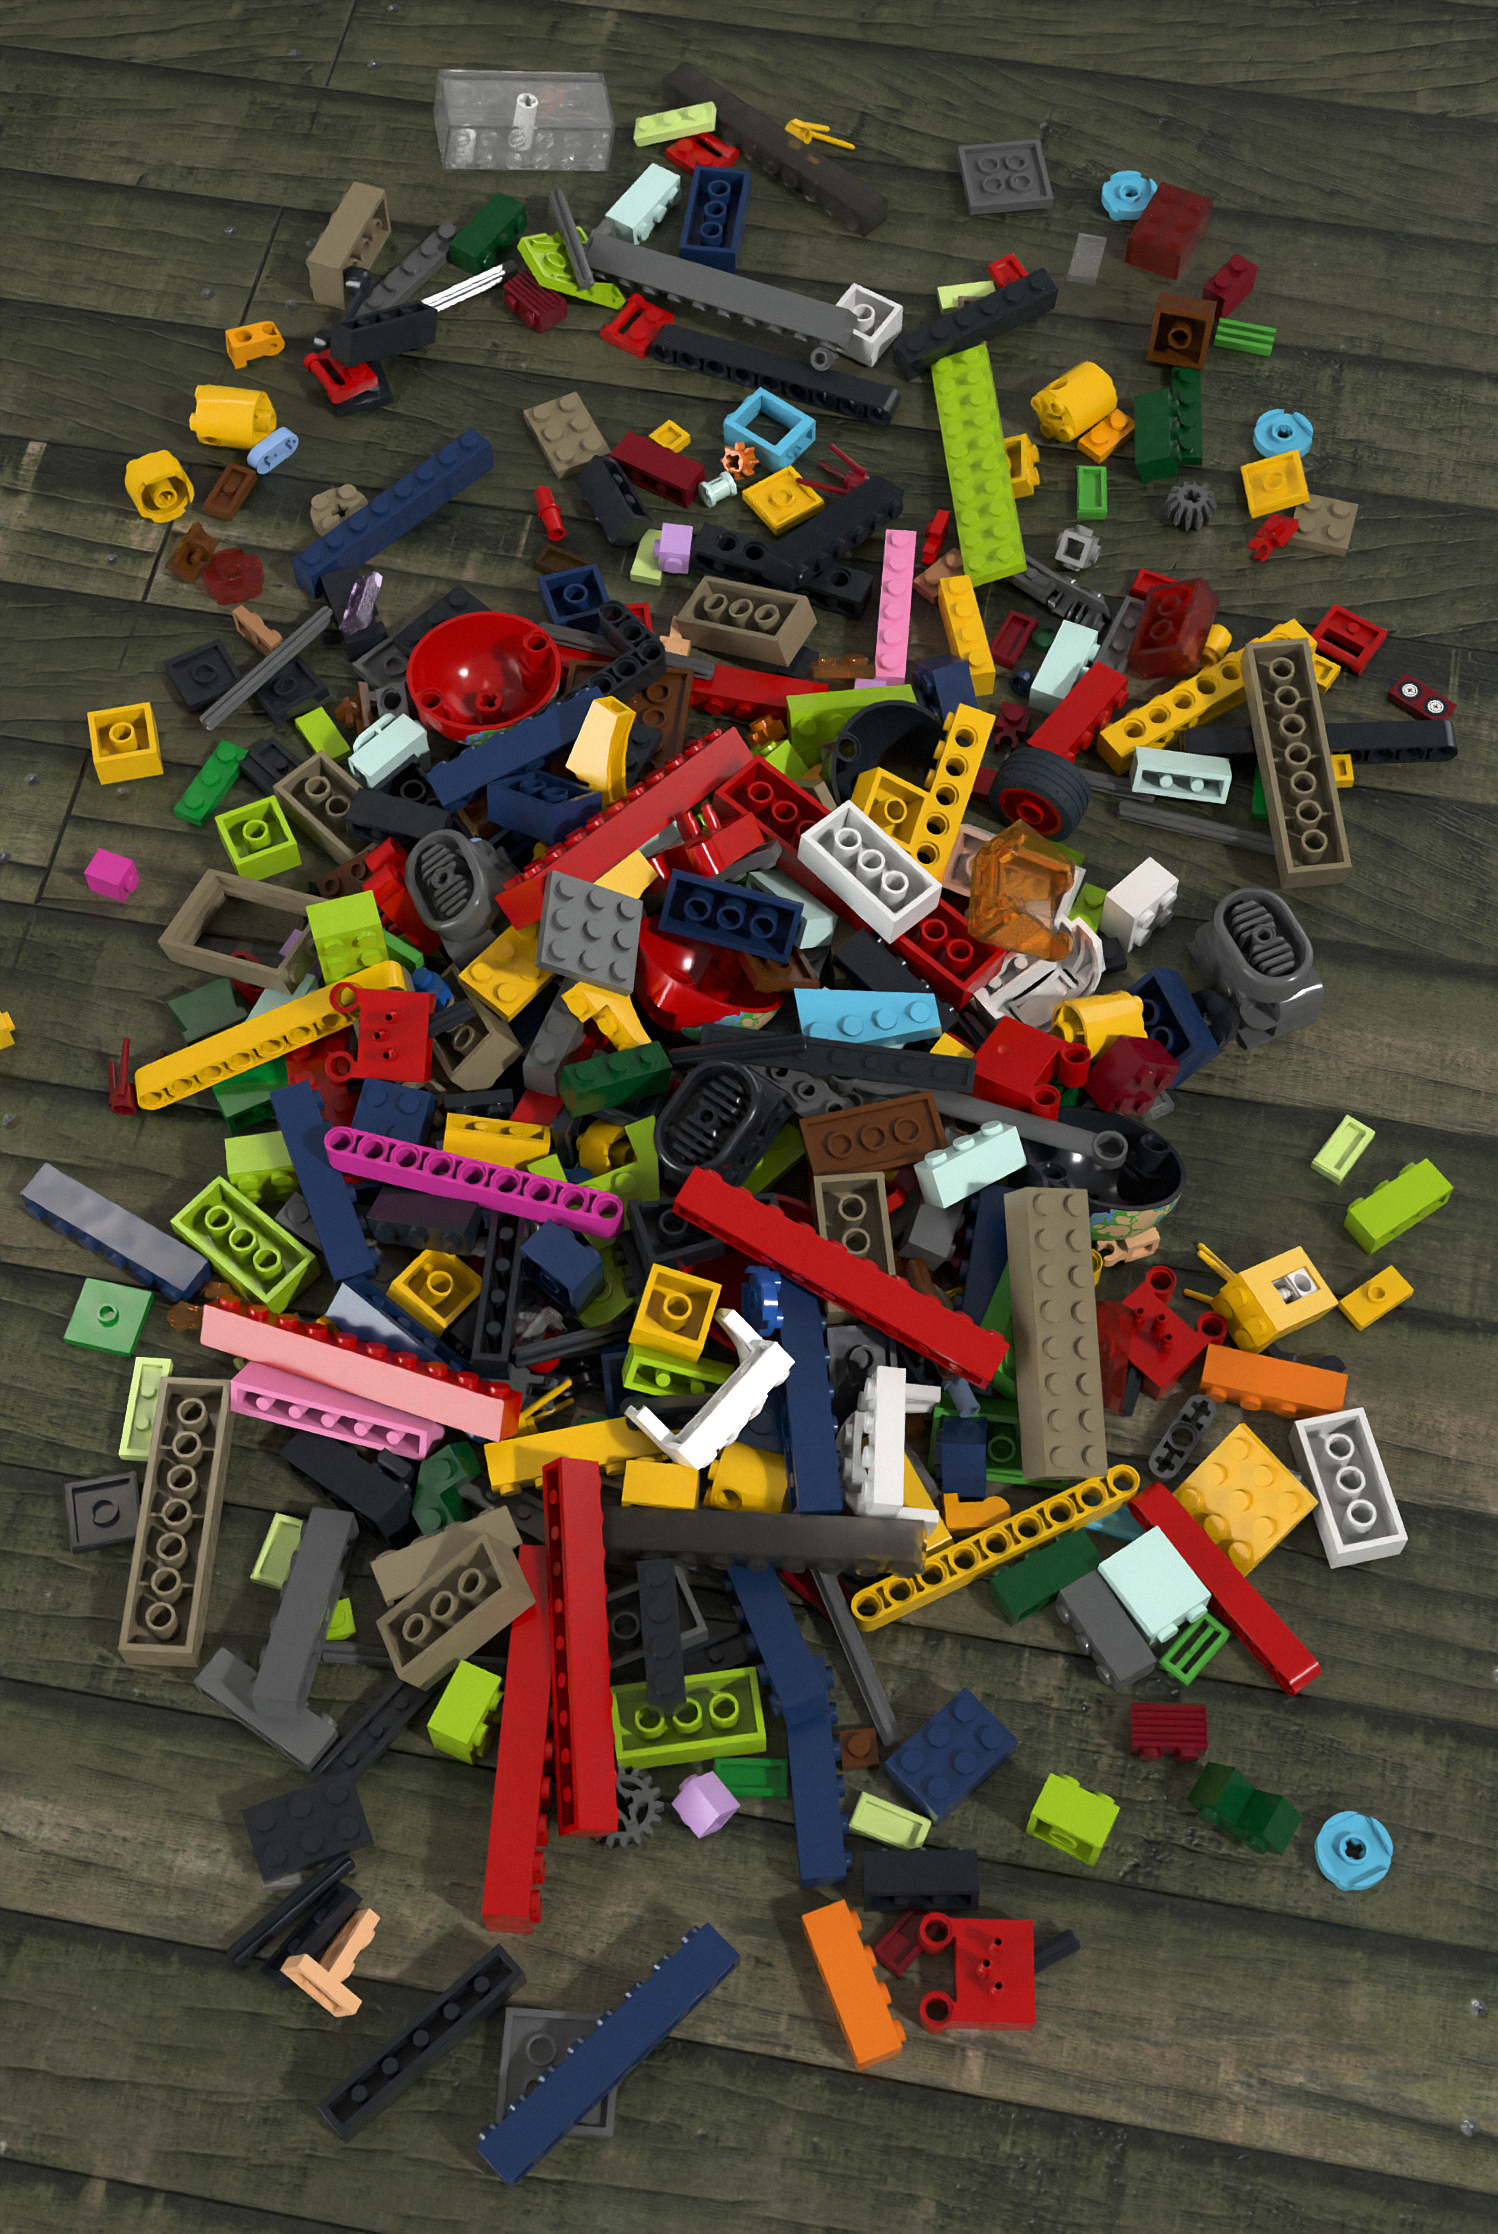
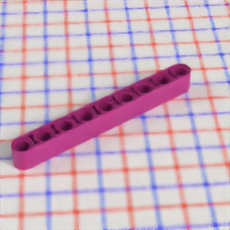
M344 1126L332 1128L324 1137L329 1163L334 1169L437 1196L479 1202L480 1207L543 1223L550 1219L558 1226L559 1224H564L571 1230L602 1238L617 1237L624 1230L625 1219L622 1200L611 1193ZM341 1147H347V1148L344 1149V1150H337L338 1148H341ZM380 1155L378 1158L369 1159L371 1156ZM408 1163L413 1164L409 1167H402L403 1165ZM439 1172H447L441 1176L435 1175ZM473 1180L480 1181L476 1184H469V1182ZM507 1188L514 1189L511 1192L507 1193L501 1192L502 1190ZM539 1197H546V1198H547V1199H545V1200H543V1201H536V1200H535L536 1198H539ZM574 1205L581 1206L579 1209L575 1210L568 1209L570 1206ZM605 1214H613V1215H615V1216H613V1217H611V1218H603V1217H602V1216L605 1215Z

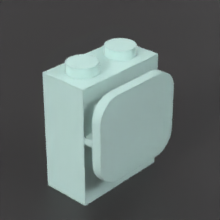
M391 713L382 716L361 733L354 743V754L348 758L352 778L364 789L370 790L413 754L416 755L420 765L427 772L432 766L426 728L418 720L413 721L404 713L398 718Z
M1158 1526L1099 1564L1098 1573L1148 1646L1158 1639L1161 1643L1169 1640L1178 1632L1177 1626L1187 1619L1190 1623H1193L1208 1611L1206 1607L1211 1597L1210 1592Z

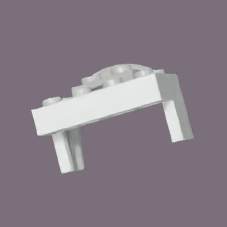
M1063 913L1005 955L1001 971L984 988L982 987L973 993L974 997L966 1006L990 1034L1005 1015L1050 1034L1053 1010L1059 1002L1090 996L1095 992L1101 974L1106 970L1102 940L1080 917L1071 922ZM1063 969H1067L1078 981V986L1068 977ZM1055 970L1045 981H1043L1035 989L1013 1001V999L1020 993H1022L1024 990L1029 988L1031 985H1033L1039 979L1044 977L1050 971Z
M719 1308L713 1314V1317L733 1341L739 1355L740 1366L678 1435L673 1434L645 1405L639 1411L630 1405L624 1413L673 1462L696 1470L708 1466L718 1454L717 1449L727 1447L736 1440L746 1423L760 1413L770 1389L773 1386H779L787 1379L790 1374L788 1369L795 1363L776 1342L763 1340L733 1309Z
M877 1366L872 1377L866 1379L864 1392L860 1391L858 1395L857 1410L844 1422L835 1440L836 1450L840 1451L842 1457L841 1471L838 1472L839 1483L845 1488L846 1503L854 1511L855 1515L860 1516L859 1528L930 1536L939 1523V1510L903 1507L905 1413H932L934 1404L940 1402L941 1387L906 1383V1368ZM864 1432L869 1434V1446H864L862 1456L861 1440Z

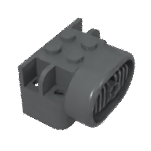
M442 829L428 834L413 848L405 865L404 881L422 922L439 934L450 958L457 966L464 970L512 924L498 904L495 896L505 889L502 883L518 873L521 875V872L512 864L504 847L500 846L495 850L488 841L478 840L472 842L458 831Z
M1257 887L1240 888L1227 894L1217 905L1213 920L1198 927L1195 933V941L1186 944L1185 949L1199 971L1203 986L1206 989L1224 994L1230 1003L1235 1005L1239 1014L1237 1036L1247 1051L1316 1023L1324 999V988L1319 976L1312 967L1314 956L1311 942L1291 909L1281 897L1269 890Z

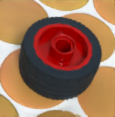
M1023 747L1013 751L1002 764L988 792V800L990 801L991 808L994 810L993 812L996 813V816L1005 825L1020 835L1045 843H1057L1067 839L1078 826L1091 799L1090 785L1075 765L1054 752L1034 747Z

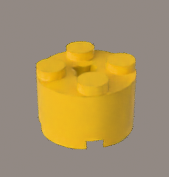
M161 450L150 453L127 464L125 487L139 513L144 518L153 519L157 523L169 522L177 519L185 512L184 507L189 501L192 503L194 499L193 485L179 461L169 451Z
M599 1118L589 1126L586 1132L581 1133L577 1138L576 1148L579 1151L581 1168L588 1169L592 1173V1177L637 1161L624 1127Z

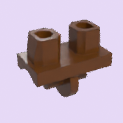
M199 522L193 523L165 566L175 577L181 576L187 583H192L205 563L213 558L214 550L219 542L209 536Z
M359 681L357 683L358 693L352 699L344 698L342 700L343 703L335 709V717L338 721L345 723L347 728L355 726L356 739L379 719V716H372V713H378L375 692L368 691L367 682Z

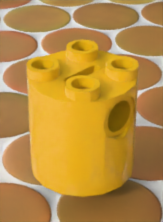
M1084 361L1039 391L1037 395L1031 398V406L1036 411L1040 420V431L1047 439L1053 437L1060 442L1067 443L1111 414L1117 407V395L1109 375L1098 365Z
M211 384L197 386L195 391L196 413H192L190 416V429L196 431L200 443L252 450L258 443L275 431L276 413L267 393L264 391Z
M1119 990L1105 995H1090L1063 1000L1053 1010L1051 1035L1070 1043H1081L1087 1046L1091 1051L1090 1063L1098 1062L1121 1034L1148 1038L1144 1030L1142 1017L1143 1002L1139 996H1131L1126 991Z
M736 1440L729 1446L719 1449L718 1458L721 1459L715 1458L711 1463L708 1479L713 1480V1486H708L703 1506L746 1519L753 1518L756 1522L779 1528L786 1514L790 1512L784 1454Z

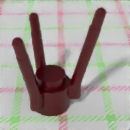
M830 443L829 449L855 471L850 469L846 474L820 460L816 464L843 479L842 486L846 487V489L803 478H796V483L847 495L870 479L871 476L866 474L868 469L858 465L833 443Z
M129 1037L123 1038L118 1084L115 1062L110 1061L108 1064L110 1089L108 1105L111 1111L120 1115H134L137 1112V1107L141 1108L137 1101L135 1084L127 1082ZM161 1050L155 1061L164 1058L167 1053L166 1050Z

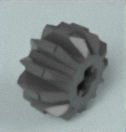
M1195 480L1190 485L1182 481L1179 487L1173 486L1165 502L1167 520L1174 521L1175 528L1181 525L1184 526L1186 532L1190 527L1199 531L1202 525L1208 526L1217 506L1215 505L1216 501H1214V492L1208 491L1206 484L1198 486Z

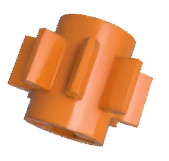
M736 442L735 447L727 446L724 448L726 454L724 458L720 459V462L723 463L725 471L729 472V474L734 473L735 480L743 479L744 475L751 476L755 474L753 467L756 463H759V460L756 459L753 453L754 447L745 449L744 442Z
M766 715L749 724L752 731L746 735V738L751 748L758 744L762 747L771 740H774L775 743L782 741L781 738L787 731L781 719L777 721L776 719L772 720L770 715Z

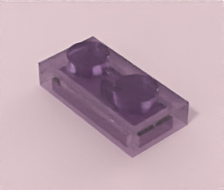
M372 571L355 580L339 628L347 635L360 629H365L372 621L373 615L371 613L375 602L380 597L381 591L379 589L383 577L376 571Z

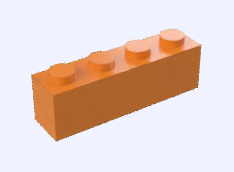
M1209 1343L1204 1356L1197 1394L1208 1396L1216 1403L1227 1401L1240 1404L1242 1408L1251 1411L1260 1409L1271 1411L1282 1418L1291 1419L1297 1417L1308 1419L1342 1412L1348 1374Z
M845 1899L802 1915V1929L857 2070L861 2071L901 2055L903 2049L901 2042L906 2041V2035L899 2018L893 2020L887 2008V2005L892 2003L885 1982H877L872 1968L876 1967L877 1963L870 1945H862L858 1935V1931L862 1930V1925L855 1908L849 1910Z

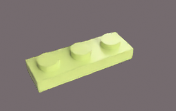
M713 101L636 118L634 141L638 147L713 131L715 129L716 107Z
M136 1357L119 1449L121 1460L148 1461L161 1377H171L173 1369L171 1359Z

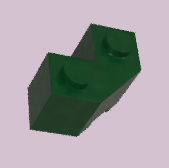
M468 1441L449 1444L421 1463L411 1513L424 1535L432 1537L443 1532L448 1525L454 1522L464 1521L465 1523L474 1519L458 1489L485 1471Z
M1209 1761L1187 1798L1198 1810L1197 1816L1201 1820L1230 1833L1243 1841L1248 1848L1259 1854H1265L1267 1851L1283 1855L1303 1818L1284 1796L1257 1790L1236 1768Z

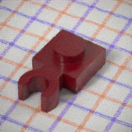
M1002 701L994 733H998L994 741V751L998 752L1000 745L1003 743L1011 746L1010 753L1017 750L1018 738H1025L1032 708Z

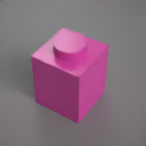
M101 848L98 849L84 872L91 891L123 903L128 895L136 890L139 883V876L133 860Z

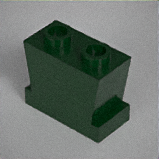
M227 976L211 980L203 987L189 993L179 994L173 1000L166 1002L173 1021L182 1031L187 1047L237 1026L248 1018V1014L243 1006L236 1007Z

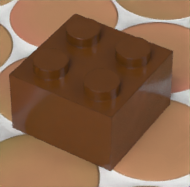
M1160 292L1155 308L1146 360L1203 370L1217 302Z

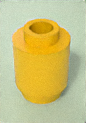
M1210 624L1204 627L1192 651L1193 662L1200 669L1206 666H1213L1222 661L1232 641L1231 634L1224 626Z

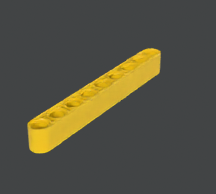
M395 961L377 963L141 1067L134 1074L139 1106L146 1110L160 1109L352 1025V1021L360 1020V1010L350 1013L336 1011L329 1001L331 989L338 983L355 982L363 988L407 991L401 965ZM350 988L344 989L341 994V1001L345 1006L350 1007L355 1001V994Z
M1121 1464L1108 1469V1476L1088 1479L859 1591L851 1601V1614L857 1628L866 1632L876 1630L996 1571L1006 1564L1022 1558L1027 1552L1036 1547L1042 1548L1053 1543V1539L1066 1530H1071L1073 1533L1092 1522L1127 1506V1502L1137 1495L1140 1482L1138 1472L1129 1465ZM1122 1480L1127 1482L1131 1489L1120 1491L1113 1483ZM1093 1496L1098 1499L1100 1504L1093 1507L1088 1506L1082 1501V1498ZM1055 1511H1061L1068 1516V1519L1064 1522H1057L1052 1519L1050 1514ZM1028 1526L1033 1528L1037 1534L1034 1537L1027 1538L1022 1536L1018 1530L1021 1527ZM991 1542H999L1005 1547V1550L1001 1553H992L986 1546ZM961 1557L968 1558L972 1561L973 1566L968 1569H961L956 1566L954 1561ZM928 1573H935L941 1578V1581L938 1584L929 1585L923 1581L922 1577ZM895 1589H903L907 1591L909 1597L905 1600L897 1601L890 1596V1593ZM868 1604L875 1607L877 1612L873 1616L865 1617L857 1610L862 1605Z

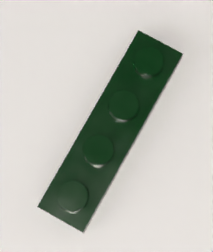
M1172 367L1171 395L1173 400L1178 399L1181 409V416L1177 417L1181 429V439L1177 440V444L1181 450L1182 462H1179L1178 465L1201 466L1203 460L1201 370Z

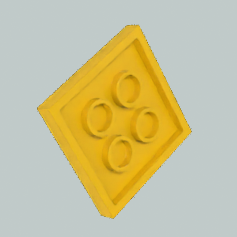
M1245 1423L1239 1424L1172 1493L1244 1577L1319 1503Z

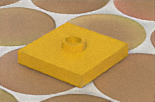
M1298 449L1240 466L1252 519L1310 501Z
M791 465L742 491L743 500L776 536L825 510V502L811 487L796 483V478L802 477Z

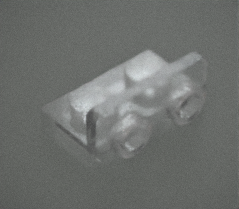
M520 1305L514 1347L517 1348L541 1341L546 1333L544 1330H548L554 1335H565L568 1328L561 1323L563 1317L549 1306L545 1308L536 1305Z

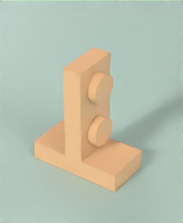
M370 1908L355 1911L353 1916L343 1924L319 1964L309 1955L301 1954L288 1957L280 1970L335 2017L354 2015L362 2000L340 1982L344 1981L355 1967L353 1961L359 1951L372 1941L375 1935L373 1929L380 1917Z

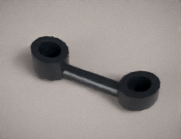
M356 266L348 268L345 284L348 293L353 297L340 320L355 317L364 299L371 297L374 290V278L368 269ZM331 326L322 327L315 336L314 349L318 354L330 349Z

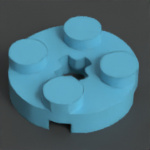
M1121 171L1113 174L1110 181L1104 183L1101 195L1102 204L1109 212V217L1115 221L1151 217L1158 199L1156 183L1151 178H1149V181L1141 178L1142 173L1137 171ZM1127 193H1130L1132 197H1127L1125 195Z
M1274 409L1261 415L1254 429L1252 440L1256 449L1263 456L1269 458L1298 449L1302 458L1309 452L1313 428L1307 418L1297 412H1294L1293 415L1284 413L1285 409ZM1278 433L1289 436L1288 438H1281L1278 436Z
M1353 1811L1341 1812L1328 1819L1314 1842L1315 1857L1320 1870L1337 1888L1345 1891L1351 1889L1364 1890L1376 1885L1386 1875L1391 1864V1856L1393 1855L1392 1841L1384 1826L1372 1817L1367 1818ZM1346 1842H1351L1353 1846L1360 1845L1363 1848V1851L1359 1854V1860H1355L1353 1857H1348L1345 1854L1347 1849Z

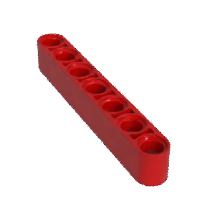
M1154 1481L1127 1502L1131 1515L1146 1533L1156 1526L1161 1529L1210 1592L1209 1606L1285 1693L1295 1696L1322 1673L1321 1667L1314 1656L1162 1483Z

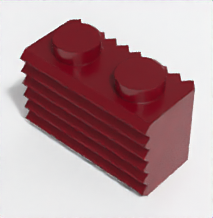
M1233 254L1230 261H1227L1220 268V271H1217V274H1214L1203 287L1201 299L1217 302L1214 320L1219 322L1220 318L1225 319L1254 289L1255 274L1258 267L1238 254Z
M529 268L513 277L512 280L509 279L508 283H504L503 302L510 312H516L517 315H520L526 326L535 328L539 334H542L567 317L566 299L555 290L540 286Z
M1131 1702L1128 1709L1129 1755H1139V1759L1142 1761H1157L1161 1759V1756H1176L1177 1761L1194 1762L1199 1757H1204L1208 1748L1206 1704Z

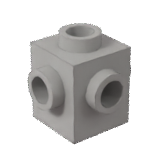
M1076 525L1075 529H1065L1064 533L1061 532L1057 539L1055 559L1063 561L1062 566L1075 571H1080V568L1090 567L1091 563L1095 564L1099 557L1101 546H1098L1100 538L1092 535L1094 530L1085 526ZM1079 541L1085 544L1082 553L1078 552L1076 548Z

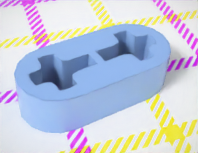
M280 427L250 451L247 457L248 465L259 474H266L295 451L298 445L297 435L286 427Z

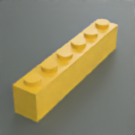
M627 1416L484 1444L493 1494L500 1493V1496L503 1497L517 1495L522 1492L521 1488L536 1486L538 1490L543 1489L542 1466L560 1457L599 1461V1473L606 1471L607 1475L625 1473L627 1460L648 1457L656 1460L657 1463H663L662 1460L670 1458L643 1431L629 1430L625 1420ZM671 1430V1432L676 1435H678V1433L681 1431Z

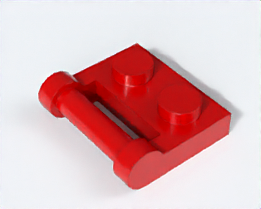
M708 132L682 137L666 149V159L691 176L694 174L695 165L729 168L737 161L740 155V151L732 145L727 146ZM697 142H703L722 156L717 158L698 145Z
M633 293L627 299V305L615 319L600 330V336L604 341L644 359L650 352V346L663 324H674V315L646 302L638 293ZM635 312L641 314L624 335L619 333L620 329Z
M330 349L319 354L310 353L303 360L304 367L309 372L314 373L327 390L328 398L334 404L346 401L378 385L377 376L366 362L359 364L358 367H345L341 364L342 362L330 357ZM329 365L343 386L337 385L324 367Z
M1334 604L1310 636L1317 642L1316 650L1351 668V672L1360 676L1368 662L1385 641L1388 631ZM1326 635L1360 653V655L1356 657L1323 638Z

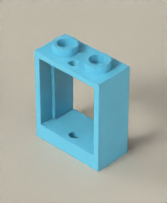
M760 387L752 395H748L742 405L734 413H730L724 420V442L735 447L736 442H744L745 449L754 447L753 453L756 459L759 460V464L776 473L791 465L815 441L816 420ZM760 412L791 429L775 446L745 428Z

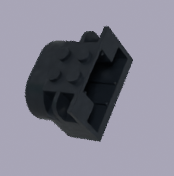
M713 1059L698 1065L685 1077L656 1120L653 1142L658 1155L659 1178L680 1191L695 1166L703 1170L705 1168L714 1170L723 1178L722 1181L734 1188L735 1186L742 1187L799 1107L789 1092L748 1065H744L734 1059Z

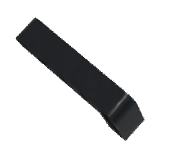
M616 600L604 602L598 610L601 635L621 656L546 706L539 715L545 713V710L550 705L557 702H562L563 704L574 698L578 691L587 687L592 689L598 686L604 697L613 696L624 704L666 674L667 664L664 644L623 603Z

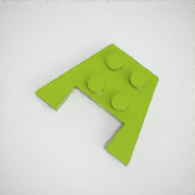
M577 226L576 229L584 252L587 253L591 243L582 228ZM557 230L553 236L542 233L520 239L517 248L540 286L617 310L622 309L626 300L616 284L594 282L593 287H588L587 290L581 289L575 277L560 230Z
M654 1115L624 1126L637 1161L576 1184L618 1196L622 1200L624 1208L625 1226L623 1231L631 1229L626 1217L628 1199L658 1201L660 1198L658 1155L653 1142V1131L656 1123ZM557 1153L527 1164L531 1174L568 1183ZM574 1205L570 1206L568 1209L575 1210L579 1209L581 1206ZM605 1214V1215H603L602 1217H603V1218H611V1217H613V1216H615V1215H613V1214ZM582 1233L595 1250L612 1245L616 1240V1237L602 1238Z

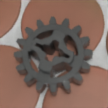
M624 1766L619 1767L615 1785L616 1805H618L617 1797H619L620 1802L625 1807H629V1820L619 1810L618 1828L624 1829L625 1832L618 1831L594 1838L598 1842L605 1837L607 1849L611 1850L615 1842H619L622 1851H627L628 1842L631 1841L640 1848L642 1847L641 1837L643 1835L650 1839L654 1838L651 1826H661L662 1818L655 1813L664 1811V1803L654 1801L661 1796V1790L659 1787L650 1789L652 1785V1777L650 1775L643 1780L639 1779L638 1768H635L631 1775H626ZM622 1786H630L636 1788L637 1790L631 1791L622 1788ZM648 1807L644 1821L638 1825L637 1819L639 1814L646 1811L645 1808Z

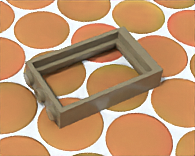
M208 868L157 941L171 962L293 995L318 958L310 923L303 930L278 969L196 947L194 944L228 896L307 916L305 906L329 901V899Z

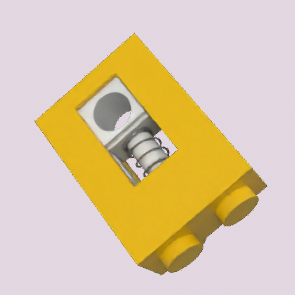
M1301 1246L1238 1273L1209 1302L1213 1310L1223 1315L1227 1320V1331L1239 1349L1254 1354H1259L1275 1340L1319 1320L1339 1304Z

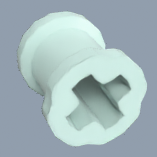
M727 471L722 472L720 477L706 483L703 481L698 484L700 496L709 508L715 506L717 501L737 494L736 484Z

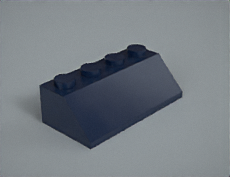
M673 868L658 929L788 964L804 903Z

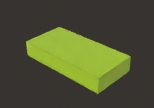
M322 706L295 719L296 727L314 754L322 750L336 764L352 756L350 747Z

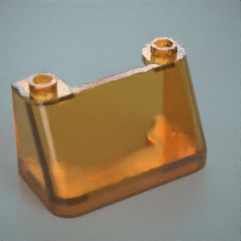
M1020 818L984 844L973 859L968 933L981 943L1044 961L1056 962L1065 959L1072 952V936L1065 931L1054 933L1055 898L1060 894L1067 893L1074 884L1075 862Z

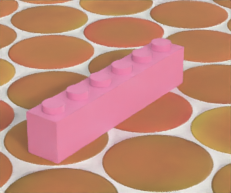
M886 529L874 680L887 681L886 686L905 685L916 531Z
M250 1361L231 1380L230 1411L381 1451L387 1448L393 1454L423 1462L443 1442L444 1424L257 1362Z

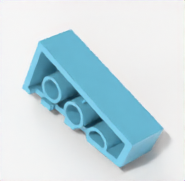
M794 988L802 1034L804 1036L883 1047L942 1036L934 994Z

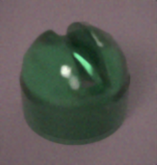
M1040 626L1034 630L1031 637V646L1036 652L1048 653L1056 637L1052 628Z

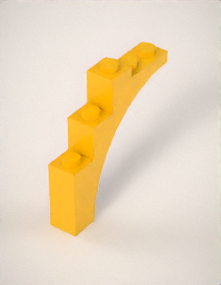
M613 696L593 700L566 763V767L576 773L575 776L579 780L589 783V788L601 792L602 811L604 814L607 810L606 805L620 796H623L625 799L627 795L625 759L628 737L636 715L635 711Z
M637 849L593 884L639 899L643 891L654 881L658 874ZM579 981L561 996L567 1003L569 1010L582 1023L592 1017L597 1023L599 1030L609 1038L618 1051L652 1042L638 1019L630 995L626 997Z

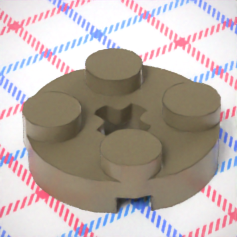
M345 484L317 494L311 500L310 516L313 528L323 537L369 502L351 484ZM339 511H345L344 517H340L338 514H334Z

